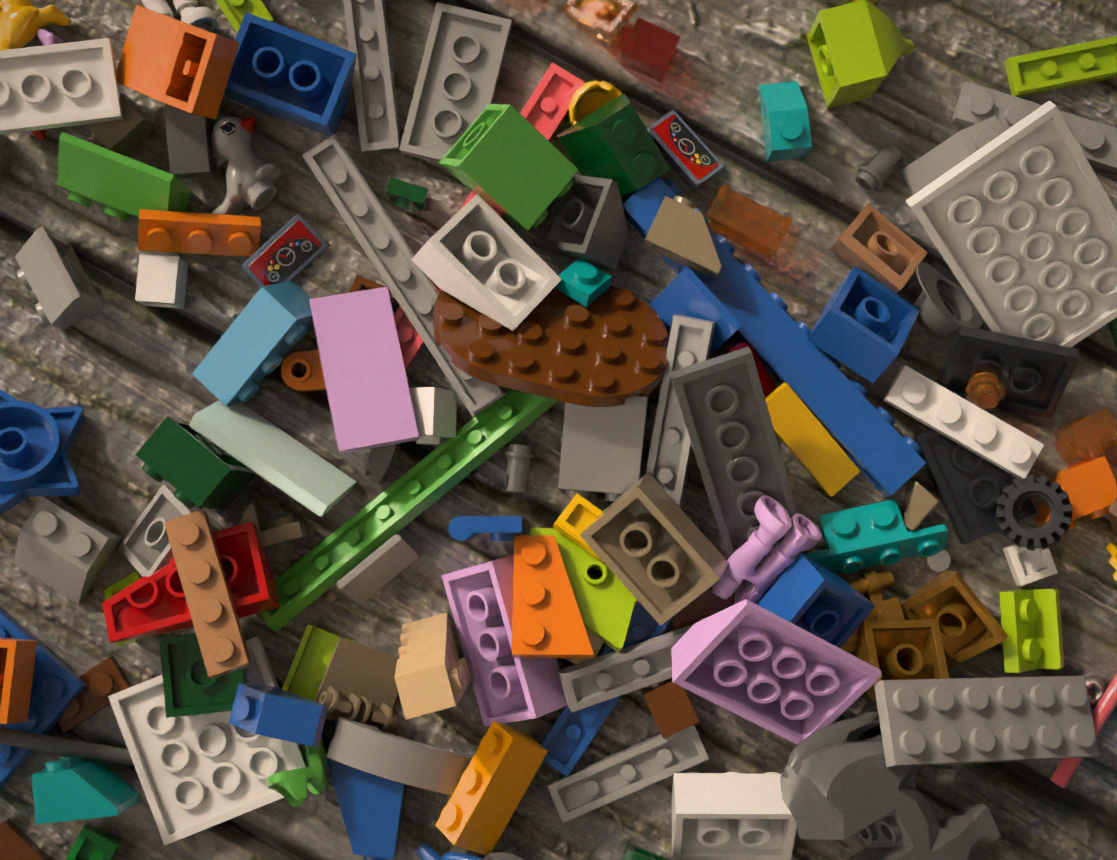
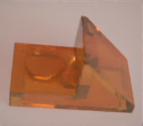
M569 0L562 8V11L569 20L592 30L603 46L608 49L631 22L639 7L631 0Z

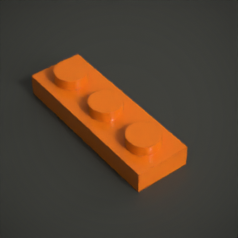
M139 209L138 250L251 257L259 249L260 217Z

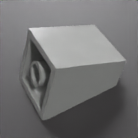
M996 115L957 132L903 168L901 173L912 196L1001 135L1003 130Z
M634 396L626 399L624 405L613 407H587L565 402L558 489L566 490V498H574L576 494H579L583 498L589 499V492L605 493V501L614 502L639 481L647 397Z

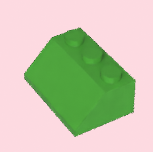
M62 132L59 138L57 185L69 193L68 200L86 208H90L93 202L105 207L104 214L126 222L128 216L139 220V209L186 211L193 192L173 174Z

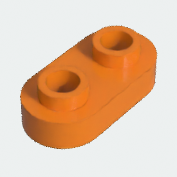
M318 350L294 352L285 358L281 366V376L287 386L301 392L326 390ZM299 364H304L307 369L306 374L301 378H296L294 375L295 367Z

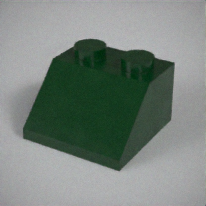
M624 93L557 135L582 176L612 179L618 183L620 195L636 191L670 170L669 165Z

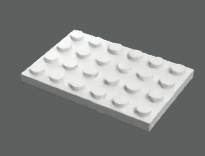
M1051 101L1039 107L906 200V203L991 332L1071 348L1117 318V211L1060 111Z

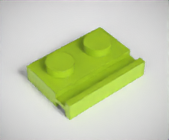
M307 624L282 689L314 701L339 637L356 643L359 642L316 627V625Z

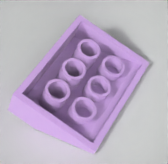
M747 599L696 622L671 648L673 683L797 745L820 728L833 723L882 676L880 669Z

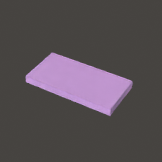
M388 287L309 299L339 454L418 440L419 434Z

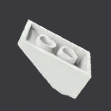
M478 194L438 230L411 259L440 289L512 331L562 280Z

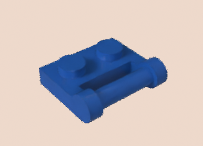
M460 516L450 522L448 529L451 537L459 541L470 540L477 533H490V541H514L516 533H524V517Z

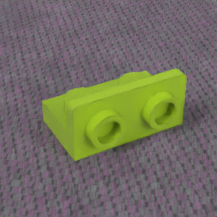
M1019 589L999 592L1001 625L1008 635L1007 639L1003 641L1005 672L1021 673L1035 669H1062L1064 667L1059 590Z

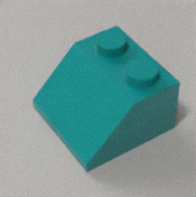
M62 755L59 756V760L46 762L45 769L32 774L36 825L118 816L141 801L140 793L99 760Z

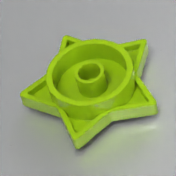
M531 528L529 535L555 536L585 628L615 651H622L634 605L639 603V601L608 566L554 528ZM597 571L602 574V577L593 580L588 576L587 572Z

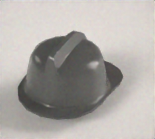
M920 262L916 266V274L923 292L914 302V306L920 309L916 319L934 333L944 337L956 334L959 325L979 329L983 324V319L963 288L948 280L928 263Z

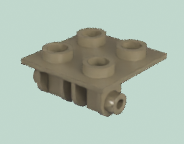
M339 637L314 701L328 706L326 715L328 719L338 722L339 717L377 727L381 732L387 728L393 729L398 719L397 713H394L392 708L398 695L394 677L399 657Z

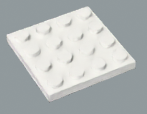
M259 636L245 641L252 662L251 666L246 667L247 684L278 687ZM162 675L108 696L164 846L284 798L280 793L268 789L267 778L278 772L307 768L298 743L257 735L229 723L232 711L166 718Z

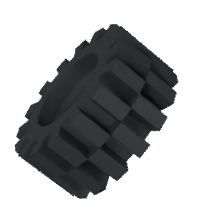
M1026 475L1024 479L1020 480L1017 478L1013 480V484L1009 487L1006 485L1002 490L1003 493L997 500L996 517L1003 535L1008 540H1011L1014 545L1019 548L1025 547L1027 550L1032 551L1040 548L1044 550L1053 544L1059 543L1061 538L1067 534L1072 521V504H1070L1067 492L1063 491L1061 485L1056 481L1053 483L1048 480V477L1042 475L1040 478L1034 477V475ZM1029 498H1038L1045 501L1051 510L1048 522L1039 528H1030L1022 524L1017 512L1023 501Z

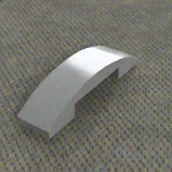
M339 717L326 754L327 758L364 772L447 795L453 794L463 772L467 769L474 756L450 749V751L384 733L377 727Z

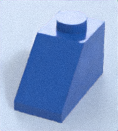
M239 683L229 723L257 735L319 747L328 706L276 686Z

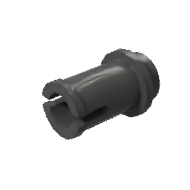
M886 144L883 150L867 166H861L858 169V176L855 178L860 188L870 194L875 190L880 191L884 187L883 182L905 161L901 151L891 144Z
M509 443V451L504 453V455H508L503 490L528 493L531 458H535V454L532 453L533 446Z

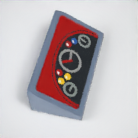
M674 110L647 128L663 157L695 193L724 168L719 159Z
M297 214L245 261L241 267L260 287L292 281L329 246Z

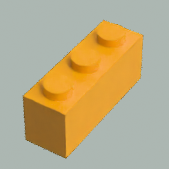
M493 720L467 769L463 772L447 805L443 808L435 826L454 846L483 855L492 853L548 751L528 733Z

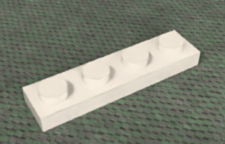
M906 365L901 367L883 399L889 405L1020 480L1026 478L1044 446L1041 442Z

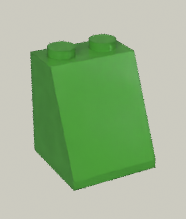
M488 104L439 162L441 166L475 194H478L517 228L529 230L531 227L535 228L543 222L549 212L546 208L556 197L560 198L569 191L574 183L572 177L578 171L558 149L510 104Z

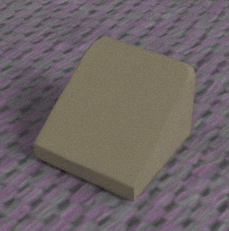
M909 482L905 492L901 516L907 530H915L938 505V500L918 482Z

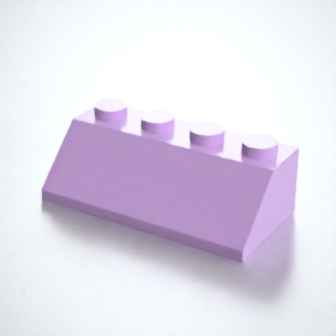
M514 554L441 575L464 657L467 658L472 677L471 682L484 727L490 726L493 720L505 724L535 719L567 706L558 674L560 669L556 658L512 657Z

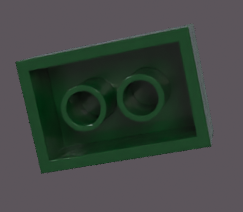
M167 416L135 454L144 462L141 467L142 470L159 483L163 480L170 483L176 488L173 493L174 497L190 509H193L194 506L201 510L203 508H208L209 510L227 509L256 473L189 426L190 422Z

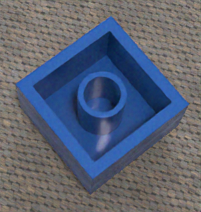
M854 266L829 298L807 340L849 367L856 374L874 383L898 356L920 309Z

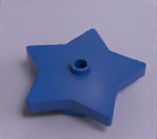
M0 389V516L29 496H77L81 493L67 454L85 419L82 407L43 409L29 402L18 401Z

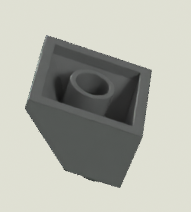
M574 175L572 177L574 183L569 191L560 198L556 197L547 207L548 215L541 223L533 245L574 261L582 258L597 268L616 271L629 236L618 183L612 179Z

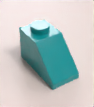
M798 81L759 85L766 162L805 158L812 148L808 108Z

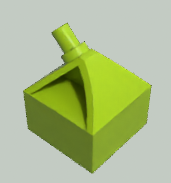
M860 0L819 11L807 35L827 109L871 98L898 58L903 55H910L914 51V43L911 40L905 39L896 24L868 0Z

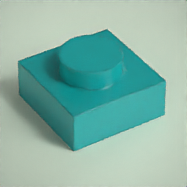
M579 258L558 275L562 280L555 288L587 307L609 289L612 276L586 260Z

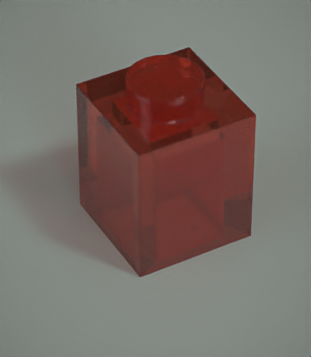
M638 17L633 29L625 28L618 43L617 49L622 50L620 64L662 83L678 49L680 36Z

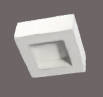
M1016 545L1003 548L1016 586H1023L1058 573L1049 548L1044 550L1042 548L1035 549V551L1027 550L1025 547L1019 548Z

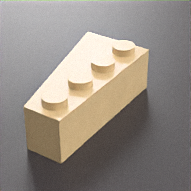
M448 612L402 624L403 634L400 636L402 646L398 650L399 659H397L394 678L405 720L455 707L467 690V685H469L472 677L467 658H459Z

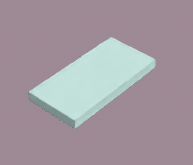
M219 400L197 412L189 424L193 430L319 517H322L349 494L356 483L351 477L240 401L225 406Z

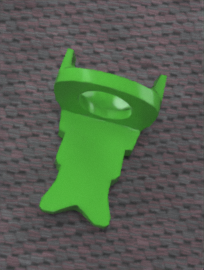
M322 735L319 747L304 745L307 768L282 771L272 774L267 778L268 789L280 793L293 808L303 806V799L307 798V789L317 795L327 789V756Z

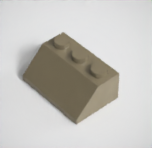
M649 472L615 500L580 534L583 540L660 626L719 581L729 563Z

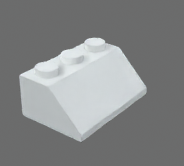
M738 772L674 773L672 787V860H791L797 822L782 799L780 784L782 774L777 772H767L764 774Z

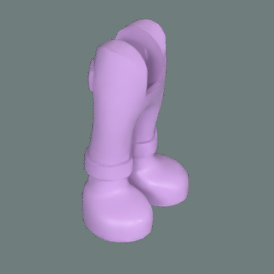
M766 495L761 496L754 507L760 527L758 530H754L748 540L727 559L729 563L721 579L712 586L713 594L722 599H727L737 589L734 604L745 599L755 604L759 602L783 572L794 563L796 554L813 548L821 539V531L809 518L796 513L790 519L789 514L778 501ZM783 538V540H782L781 542H778V543L774 546V543H775L776 541H778L779 539ZM764 556H767L761 563H759Z

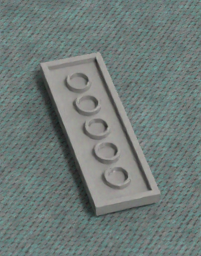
M1084 676L882 680L874 683L886 767L1074 759L1099 756Z

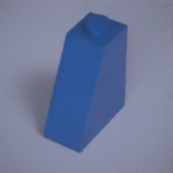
M327 758L353 854L363 855V860H393L398 852L407 785Z

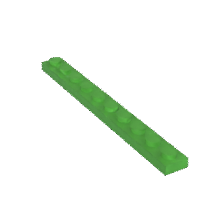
M508 389L505 392V397L480 412L456 432V438H448L274 580L280 607L260 612L266 624L277 632L559 400Z

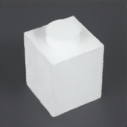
M153 251V255L140 254L135 301L145 306L184 309L188 263L177 257L175 252Z
M437 387L409 388L419 434L416 444L440 445V438H456L457 392Z

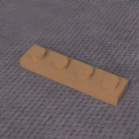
M202 509L164 522L208 677L215 679L251 666L252 662L207 512Z

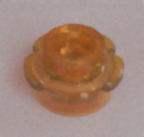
M988 372L974 375L969 380L965 389L968 394L966 400L982 409L996 407L999 405L1000 399H1003L1006 395L1005 386L1001 384L1000 379Z

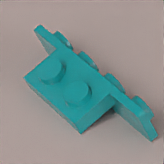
M896 499L819 515V526L827 549L805 555L824 564L834 573L851 574L860 571L863 567L877 564L888 566L896 564L905 558L936 555L946 548L948 529L945 524L907 532Z

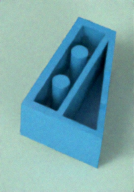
M293 280L262 286L194 370L192 375L225 406L239 401L247 402L259 390L260 386L258 383L279 366L283 357L313 326L309 299L313 298Z

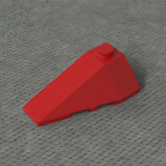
M249 522L213 532L238 618L279 608L272 569L255 523ZM174 557L169 560V564L148 577L143 576L102 602L110 643L194 627Z

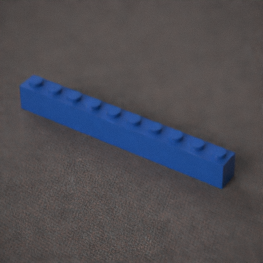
M657 177L641 187L622 204L625 219L644 239L665 196L674 199L675 196H682L679 188L668 178L663 181L660 177ZM703 215L704 220H705V222H706V225H708L709 223H708L707 219L705 218V216ZM709 230L722 267L715 280L694 270L692 271L741 323L742 327L734 336L741 343L745 342L752 346L763 367L780 385L784 382L792 388L874 487L883 496L893 495L926 464L919 456L923 453L922 449L912 438L907 435L903 438L893 428L896 423L892 416L882 407L876 409L866 399L869 395L867 390L855 378L849 380L839 370L842 366L840 361L828 353L822 352L818 346L807 340L811 332L809 327L800 320L795 323L785 312L788 310V306L775 292L768 294L759 284L762 281L759 274L747 263L742 266L732 255L735 253L732 245L723 236L715 237ZM660 255L677 275L686 268Z

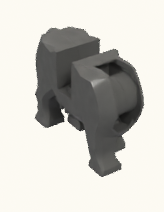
M873 700L863 707L856 718L843 720L820 728L802 740L789 755L788 762L780 777L782 799L797 822L800 839L846 840L857 833L865 842L867 847L847 860H986L979 844H994L1001 840L1000 832L989 808L985 804H963L957 808L954 815H947L938 826L931 805L916 790L915 774L925 766L886 767L877 702ZM965 764L926 766L938 770L958 769L964 766Z

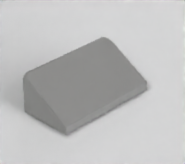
M395 534L337 581V586L353 601L362 604L414 562L419 556L418 552L403 534Z

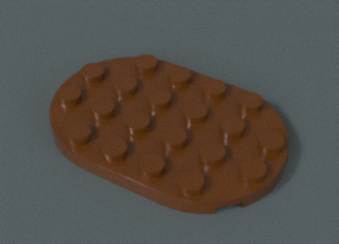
M610 286L590 305L585 307L554 287L513 331L443 290L440 291L435 302L433 333L438 346L442 345L452 356L451 363L476 379L490 384L581 406L613 407L624 405L626 399L641 393L643 396L650 393L662 380L668 360H666L669 334L665 325L647 304L635 297L627 289Z

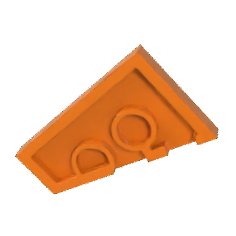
M514 535L513 658H594V653L554 535Z

